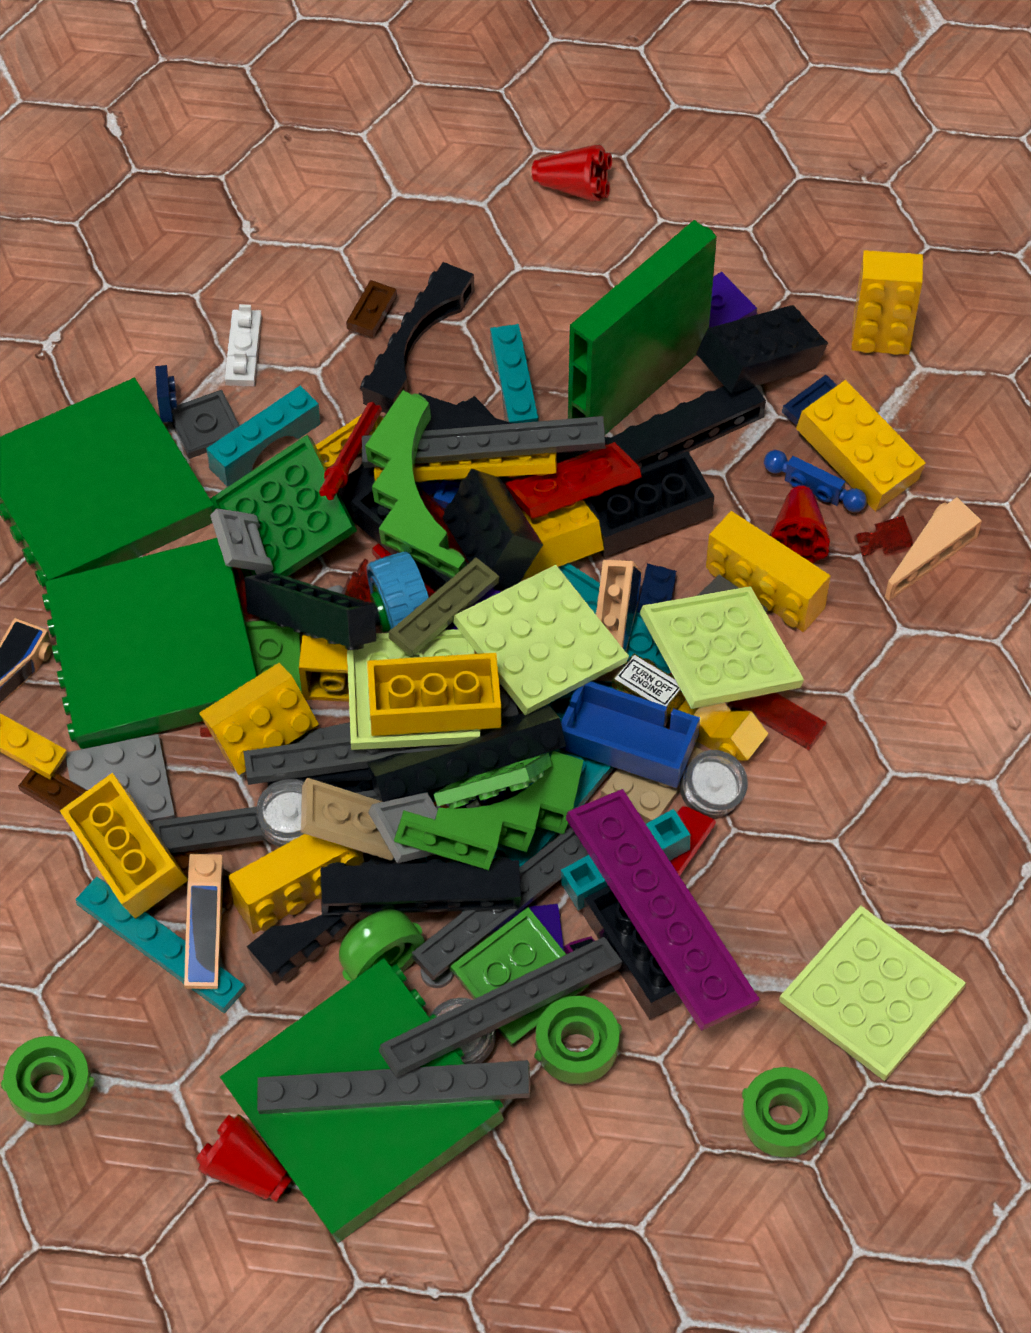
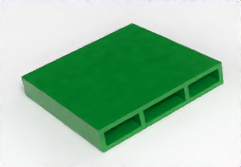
M693 220L570 324L568 419L603 416L604 432L606 435L697 356L696 352L709 328L717 241V236L710 228Z
M135 377L0 436V516L4 522L10 521L12 526L9 529L16 543L22 542L24 549H22L23 555L29 566L34 564L37 568L35 575L42 588L46 587L45 581L138 558L212 524L210 515L215 511L212 501Z
M217 538L45 581L47 593L42 594L46 612L51 611L52 619L47 620L51 637H56L57 642L56 645H52V650L56 663H61L62 670L57 671V676L61 689L66 688L67 693L66 697H62V702L66 715H71L72 723L67 724L71 742L77 741L80 749L135 739L203 721L199 714L201 711L258 676L233 567L225 565Z
M385 958L220 1076L227 1089L337 1243H340L504 1121L500 1111L504 1106L500 1099L259 1114L257 1111L258 1077L390 1069L379 1052L380 1044L436 1018L435 1014L429 1017L423 1010L426 1003L417 990L413 989L410 992L404 985L407 978L398 965L395 964L391 967ZM459 1047L420 1067L462 1065L464 1062L461 1058L465 1055Z

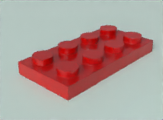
M613 442L605 445L606 449H595L558 463L556 473L544 476L526 475L507 482L506 487L516 503L533 519L546 516L549 512L556 509L572 506L577 501L601 495L604 491L614 487L627 485L631 481L640 478L641 471L640 467Z

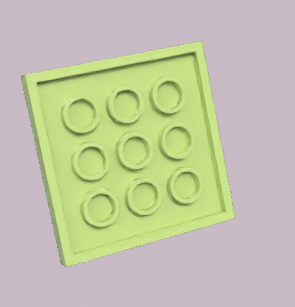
M557 565L454 616L453 623L477 654H497L499 682L524 715L625 664L629 657Z
M751 586L642 606L640 615L691 709L801 688L804 678Z
M458 629L443 630L413 657H410L389 639V633H376L375 642L364 644V648L359 650H347L351 750L454 745L480 737V729L372 736L367 660L475 654L472 646Z
M860 905L780 995L779 1002L885 1081L963 991L966 982Z

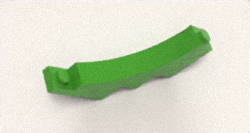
M403 390L365 445L367 460L383 468V471L372 485L374 502L391 510L379 527L381 543L400 553L408 552L414 560L453 578L466 567L465 558L458 551L448 549L447 532L428 512L420 498L414 480L415 456L418 444L431 419L429 402L419 394L412 395Z
M553 751L550 757L552 766L544 770L545 776L538 778L531 786L516 796L495 804L474 808H438L435 819L403 810L394 842L489 870L498 844L527 852L536 826L561 834L565 833L568 825L566 815L574 807L583 760Z

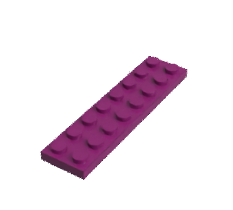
M623 789L568 811L566 820L700 1030L703 1031L757 1006L760 1000L625 791Z

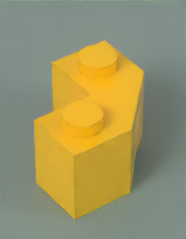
M685 700L678 709L679 711L700 717L697 741L727 760L748 761L769 734L752 711H731L726 703L691 709L687 700Z

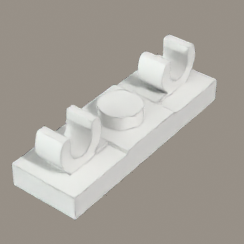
M239 304V310H232L225 373L226 386H255L262 314L261 310H252L251 305Z

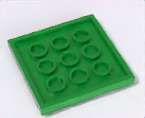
M308 435L302 437L210 498L214 505V510L218 508L254 514L258 517L260 524L258 531L266 556L271 559L273 565L271 572L286 577L357 532L339 492L336 493L332 500H328L326 496H320L319 490L325 481L324 473L327 468L313 439ZM241 568L244 577L257 575L255 570Z

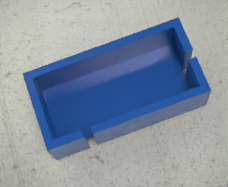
M590 681L574 691L570 706L567 707L561 721L566 747L559 749L677 788L699 736L700 717L673 709L671 712L670 729L665 728L667 706Z

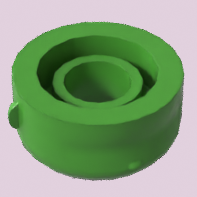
M392 909L379 911L362 919L347 933L339 948V961L344 969L342 972L343 977L351 982L383 958L391 967L397 964L401 971L404 972L415 961L411 957L412 952L425 942L421 935V926L417 923H412L403 912Z
M586 996L561 998L549 1005L539 1017L536 1026V1052L534 1058L542 1064L543 1068L552 1077L561 1082L574 1085L592 1083L604 1076L616 1061L622 1026L617 1023L613 1013L596 999ZM572 1034H581L590 1038L593 1044L585 1051L574 1052L567 1049L563 1045L562 1040Z
M43 1036L25 1042L14 1051L5 1066L4 1080L1 1081V1088L6 1091L10 1103L18 1115L28 1122L37 1125L52 1126L69 1121L82 1110L89 1098L91 1088L95 1084V1079L91 1077L84 1054L75 1044L61 1037ZM56 1074L64 1077L60 1087L53 1092L41 1093L33 1088L37 1081L46 1075Z
M773 1068L758 1075L748 1088L743 1089L742 1098L744 1101L741 1115L743 1127L751 1142L762 1152L774 1157H796L813 1148L818 1141L825 1139L824 1130L829 1109L827 1096L821 1085L808 1073L796 1068ZM785 1105L797 1111L800 1118L791 1125H782L771 1118L769 1109Z

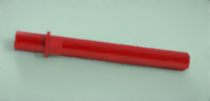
M374 402L367 404L335 463L326 469L324 473L325 481L319 490L320 496H326L328 500H332L339 488L347 484L349 470L362 448V436L370 434L382 412L380 405H375Z

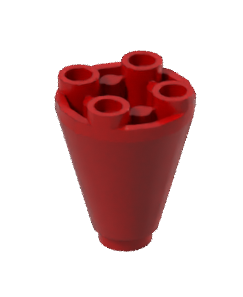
M591 145L541 157L540 160L533 161L532 179L534 182H539L540 185L589 201H600L602 198H608L610 194V183L607 181L608 170L612 167L611 153H605L602 145Z
M796 486L786 496L771 529L770 536L809 562L815 563L828 556L830 536L812 490L806 486Z
M239 1114L235 1118L228 1115L217 1129V1134L220 1137L212 1146L210 1143H207L196 1158L200 1164L198 1171L263 1199L271 1198L277 1202L292 1179L286 1175L287 1171L245 1118Z

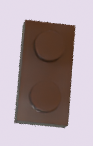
M370 280L346 321L347 329L373 338L397 296L396 288Z

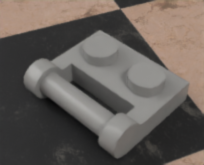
M218 508L210 515L226 566L255 570L256 574L273 570L271 559L266 556L258 531L260 524L256 515Z

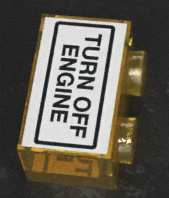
M635 653L612 679L613 689L667 706L666 723L671 718L672 710H678L685 701V697L672 674H667L657 668L651 660L641 658Z

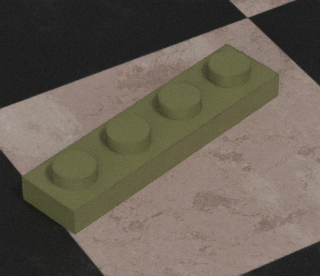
M475 558L389 631V639L410 657H413L454 621L456 614L470 608L497 585L499 576L478 558Z

